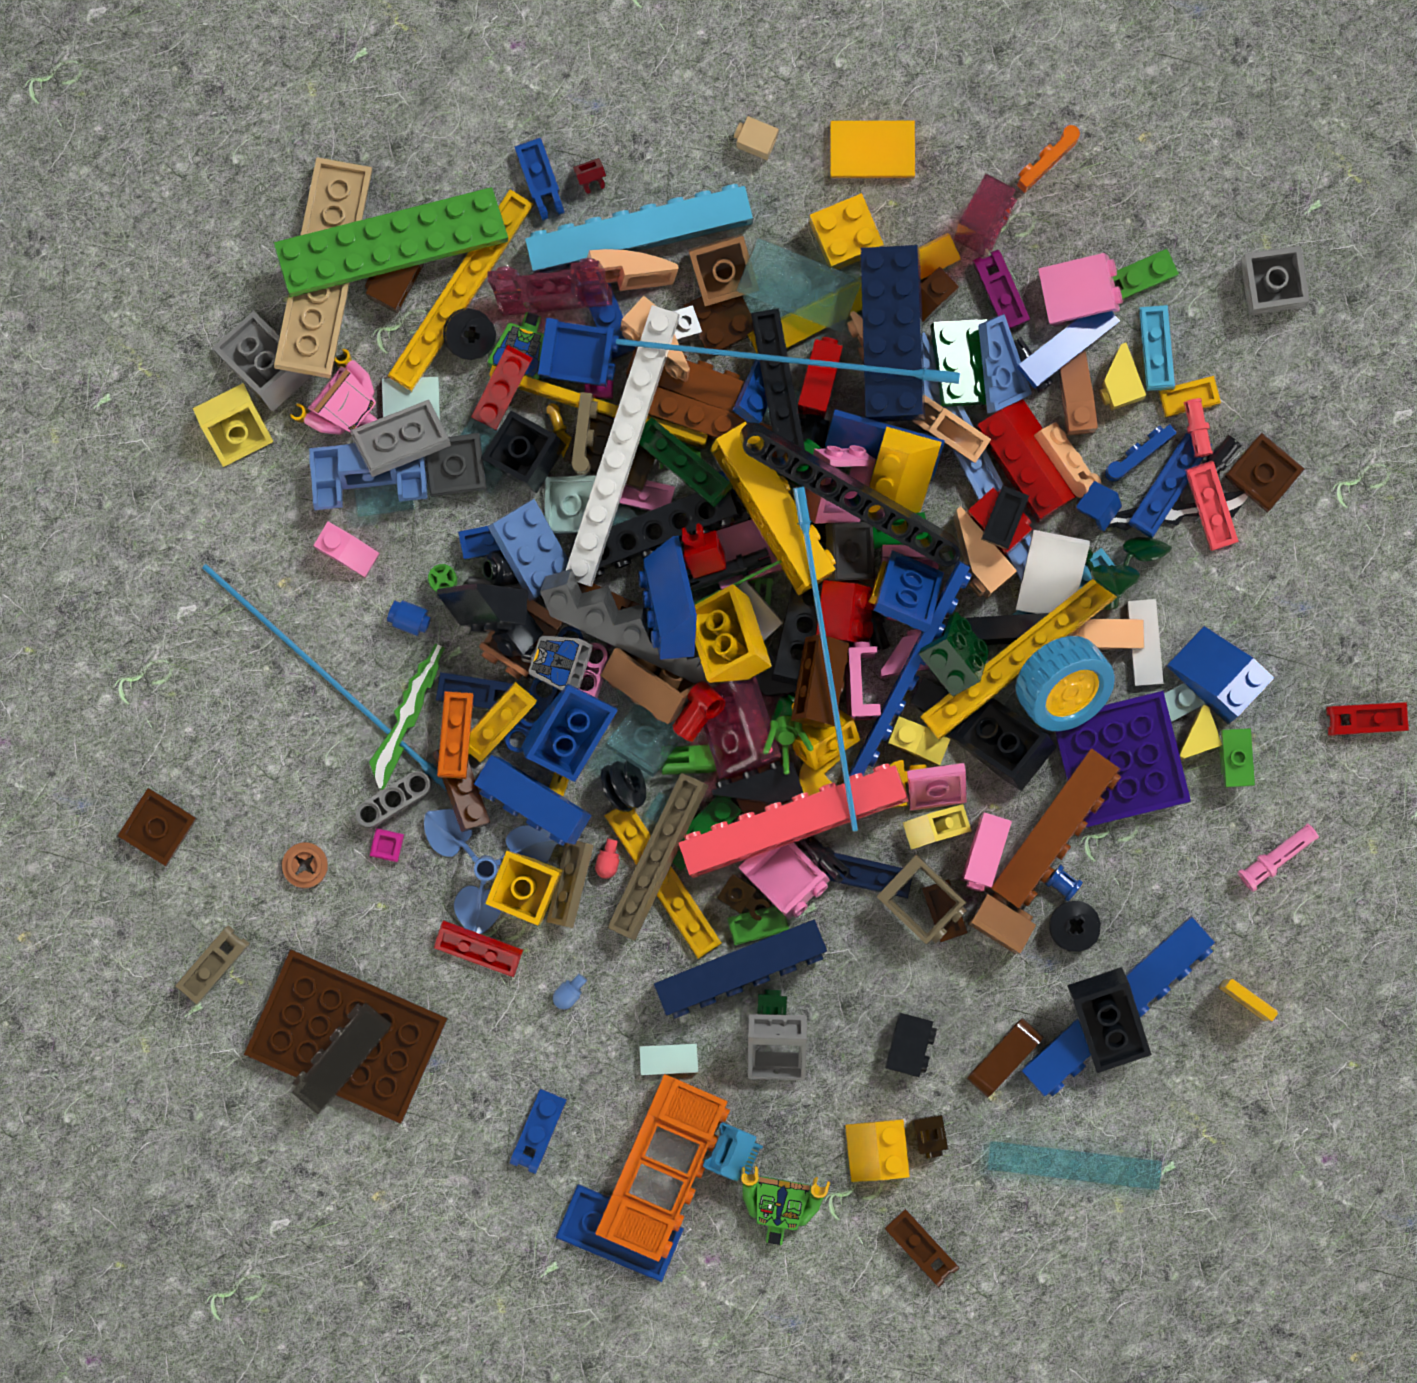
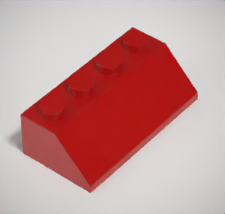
M1024 399L1000 409L977 424L976 429L991 439L987 448L1015 490L1029 495L1026 506L1037 523L1077 498L1034 437L1043 428Z

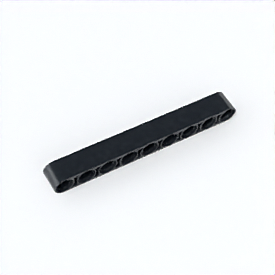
M749 423L742 428L740 432L741 443L745 453L934 562L945 567L952 566L958 562L960 550L954 536L766 427L758 423ZM750 437H761L758 443L751 444L747 442ZM777 450L785 451V454L779 458L772 456ZM801 464L810 465L805 471L796 470ZM825 478H833V481L828 485L820 484ZM850 491L857 492L854 498H844ZM871 506H881L877 512L868 511ZM897 519L905 520L904 523L899 526L892 525V523ZM922 532L928 533L926 538L916 539L918 534ZM944 546L952 547L946 553L939 552Z

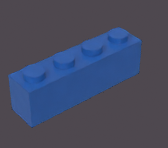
M491 755L474 785L482 789L480 791L482 796L493 802L496 799L503 802L504 810L514 816H518L519 813L528 818L526 823L538 831H541L542 828L551 833L549 838L562 846L565 843L575 845L592 817L590 813L498 756Z

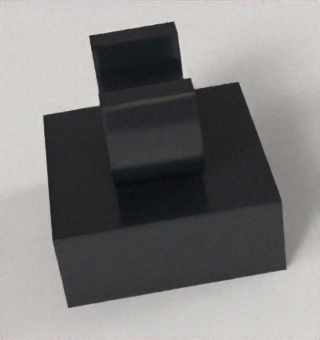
M806 414L805 419L800 418V424L804 426L802 433L803 441L805 442L806 439H810L824 449L829 421L818 415Z

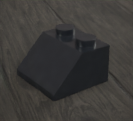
M510 410L483 454L482 459L512 480L537 493L566 444L554 433Z

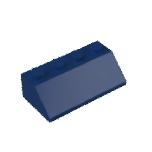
M834 410L824 449H827V446L849 448L851 445L860 446L866 449V453L877 461L886 426L936 440L942 443L930 479L933 481L945 440Z
M672 536L643 559V571L638 572L639 587L645 589L642 594L644 608H649V611H647L648 628H653L654 630L651 631L652 647L658 648L660 659L694 657L697 614L679 536Z

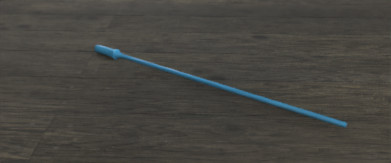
M616 339V344L906 375L919 378L923 382L926 380L959 384L960 372L926 369V367L919 370H905Z
M805 487L793 488L799 522L797 525L799 524L804 534L852 831H858L809 535L810 522L812 521H810Z
M207 564L202 567L387 735L390 733L391 730ZM401 741L399 746L403 747L421 765L425 774L430 776L446 791L442 777L437 776L438 768L434 766L435 764L423 760L405 742Z

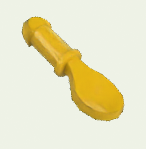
M550 403L546 408V412L553 425V432L566 444L561 453L564 457L572 437L565 433L567 427L564 426L559 412L560 408L555 403Z

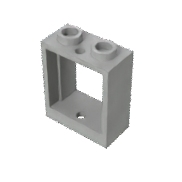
M749 1014L748 1079L805 1080L806 1015ZM756 1045L799 1046L798 1053L756 1052Z

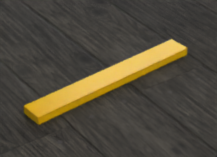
M511 189L498 206L508 235V242L468 252L388 374V378L411 392L445 343L443 327L447 318L454 311L469 306L534 207L532 202Z
M949 233L919 247L921 280L931 275L939 267L943 269L961 260ZM861 277L782 316L781 323L786 348L849 317L851 312L854 311L856 313L862 310ZM753 331L747 335L751 341V344L756 354H758L755 334Z
M492 365L491 370H490V373H489L490 378H491V376H492V374H493V372H494L496 366H493V365ZM528 376L523 377L518 387L520 390L579 408L580 393ZM594 398L593 401L598 402L597 413L615 419L619 406ZM648 415V416H647V419H646V422H647L652 416H649V415ZM652 417L681 442L700 448L706 447L708 435Z
M1094 579L1090 580L985 664L979 683L953 697L949 693L920 716L937 739L940 740L1015 680L1021 668L1033 653L1053 640L1070 636L1115 600L1117 596L1106 590Z

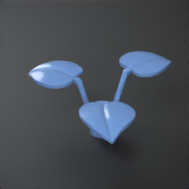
M453 809L428 811L424 818V829L431 847L437 853L447 857L456 855L460 847H462L475 862L474 873L481 880L480 888L473 885L462 888L455 897L454 910L464 928L482 934L495 923L501 913V910L485 904L491 890L485 889L486 881L495 877L497 866L501 865L505 854L497 860L488 855L477 857L465 843L471 837L473 829L461 832ZM529 825L514 828L506 837V844L511 852L531 857L544 863L549 861L557 845L556 842L549 838L550 832L543 828L541 831H538Z

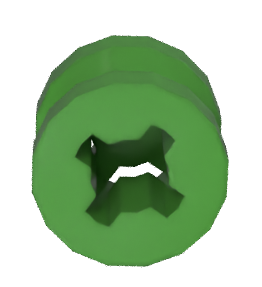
M438 564L428 574V582L436 593L439 588L457 586V575L449 565Z

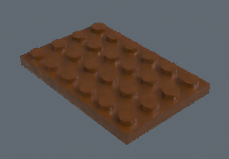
M290 949L244 1055L402 1124L448 1018Z

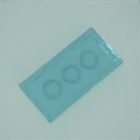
M757 238L736 291L842 333L862 280Z

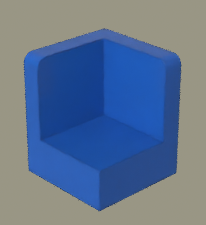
M1094 481L1076 507L1079 512L1095 519L1098 529L1104 532L1122 507L1117 492Z

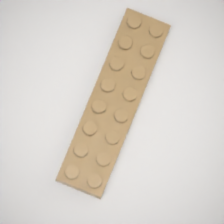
M316 157L301 235L363 220L372 167ZM350 282L290 298L288 294L274 369L331 379Z

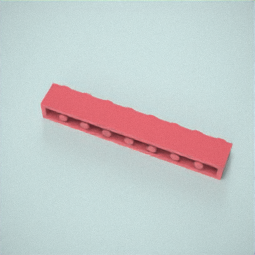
M889 763L877 766L873 768L874 773L863 776L862 773L849 776L856 820L909 801L895 765L890 767ZM830 783L820 787V792L809 796L808 793H802L792 797L793 802L782 805L781 802L766 806L763 813L755 815L754 812H749L739 816V821L728 825L727 822H721L711 826L712 831L701 834L700 831L685 835V840L678 844L689 875L695 878L851 822L845 784L836 786L835 783Z

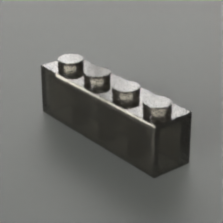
M364 1003L363 1006L357 1004L347 1016L350 1022L344 1029L339 1026L329 1038L332 1041L331 1045L326 1051L321 1048L310 1061L314 1064L308 1073L302 1071L292 1083L295 1088L291 1093L317 1114H321L394 1025L369 1003Z

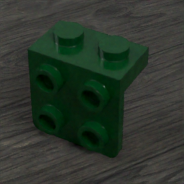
M954 612L949 617L944 636L922 647L919 655L953 697L981 681L988 657V647L982 639H978L974 634L968 620L961 617L958 612Z

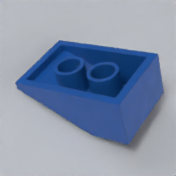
M1205 626L1166 665L1228 725L1274 679L1253 657Z
M567 684L538 718L524 740L522 749L525 757L575 782L618 709Z

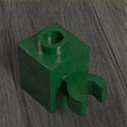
M764 989V995L758 994L757 1014L786 1015L787 996H781L782 990Z

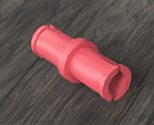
M1201 398L1183 402L1189 424L1187 433L1191 434L1195 458L1213 454L1207 431L1210 429V426L1205 421Z

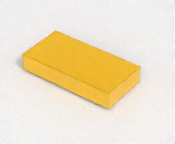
M1214 376L1175 385V389L1158 390L1165 418L1186 413L1183 402L1187 400L1201 398L1203 408L1221 403Z

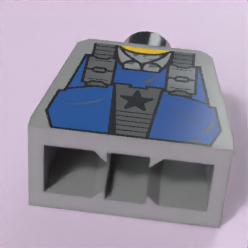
M541 636L537 646H531L524 655H521V660L531 664L529 668L530 675L560 690H563L567 684L580 689L593 645L578 638Z

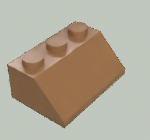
M618 647L613 650L600 675L608 681L610 686L621 690L635 704L643 706L653 713L657 720L670 724L680 716L690 702L688 700V693L696 685Z

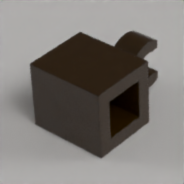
M734 874L731 875L717 897L719 901L739 914L746 907L749 909L751 917L757 921H761L762 917L755 913V907L760 904L766 908L770 907L766 900L754 899L753 895L756 889Z
M942 1115L912 1119L919 1154H925L926 1159L943 1156L942 1150H947L948 1144Z

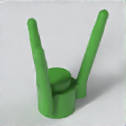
M788 715L780 716L776 720L770 721V731L763 750L764 754L769 753L774 737L782 744L785 775L789 774V745L797 738V733L809 751L813 750V746L802 728V723L792 721L791 716Z

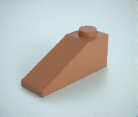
M1084 350L1059 370L1066 436L1095 433L1098 428L1095 400L1086 351Z

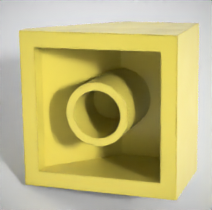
M244 383L193 408L201 429L223 467L273 443V439Z

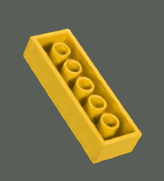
M744 422L718 437L710 451L728 481L733 485V489L777 561L781 559L782 562L779 564L798 595H801L812 588L804 534L799 524L797 525L799 522L796 504L789 494L791 488L784 476L779 477L775 470L745 453L740 439V432L747 424ZM753 436L747 442L755 444L761 439L759 436ZM810 525L809 535L817 584H820L823 580L828 579L836 570L833 566L836 562L828 549L824 550L819 543L821 538L817 529Z

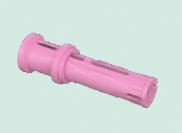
M1307 823L1269 854L1259 855L1255 863L1245 870H1239V877L1252 892L1256 891L1257 886L1269 876L1273 878L1276 875L1277 869L1297 855L1310 843L1319 838L1317 832Z

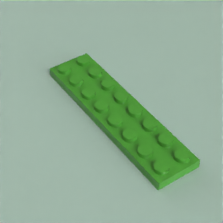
M490 187L274 242V248L290 298L508 242V235L493 188Z

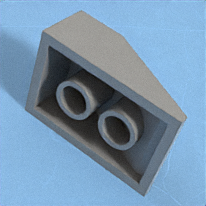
M253 311L214 345L212 349L254 395L273 412L313 375L274 369L280 336Z

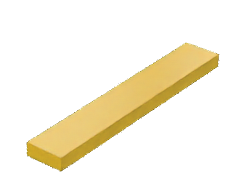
M615 808L604 816L637 865L651 834L634 809L629 812H621ZM670 866L657 897L699 959L722 942L672 866Z

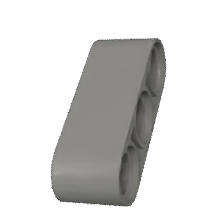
M420 771L406 775L361 803L356 809L357 821L367 828H375L426 797L432 789L430 778ZM422 777L426 782L425 789L419 793L413 792L411 789L412 780ZM392 792H398L401 795V803L395 808L389 807L386 802L387 796ZM373 807L376 809L377 817L373 822L366 823L362 818V813L366 808Z

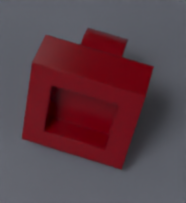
M599 158L573 167L579 185H583L587 194L591 193L589 184L592 181H598L601 189L605 188L603 177H606V173Z

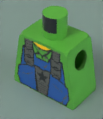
M526 312L521 326L508 323L488 359V366L490 368L492 365L497 366L504 350L509 345L533 358L524 376L541 381L542 377L538 375L544 334L537 332L542 317Z

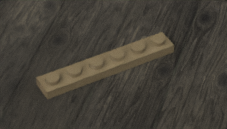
M683 773L680 774L607 928L634 941L636 940L680 846L678 843L683 841L709 785Z

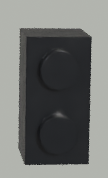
M899 1013L885 1068L919 1077L921 1072L926 1073L930 1056L925 1055L928 1044L933 1045L937 1028L932 1027L934 1021Z

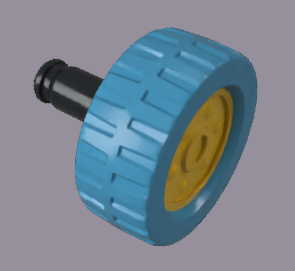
M1080 636L1062 637L1042 646L1025 662L1017 677L1016 695L1025 711L1038 726L1050 731L1069 730L1091 719L1106 704L1114 688V670L1103 653L1090 640Z

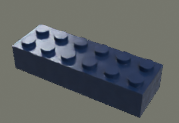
M918 245L861 248L864 365L905 370L924 369L921 267ZM864 371L866 418L878 422L925 420L923 380L914 376Z
M813 919L656 982L654 986L666 1016L672 1014L673 1018L676 1019L690 1013L688 1007L699 1003L700 1008L716 1003L715 996L726 993L728 998L743 992L742 986L752 982L754 987L770 981L769 975L779 971L780 976L796 971L795 964L806 961L808 966L824 959L822 954L827 952V948L817 923Z

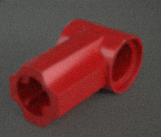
M701 681L692 687L688 693V700L690 702L672 725L675 733L687 741L693 742L706 722L719 715L725 707V700L706 681Z

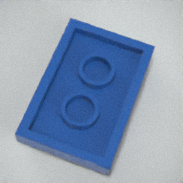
M892 550L886 563L874 611L927 633L933 619L944 572Z

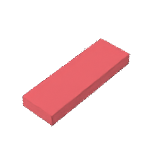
M1209 461L1186 469L1185 472L1209 549L1213 551L1239 542L1214 462Z

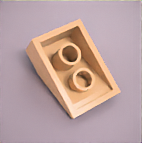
M960 506L956 510L953 519L964 562L970 566L968 572L972 574L969 586L977 596L981 597L984 595L988 599L1012 579L1017 570L995 545L981 540L984 532Z

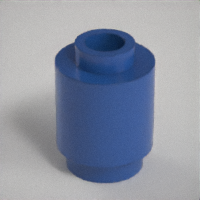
M395 600L388 613L387 622L392 623V627L419 636L420 632L426 633L431 617L427 616V609L404 600L401 602Z

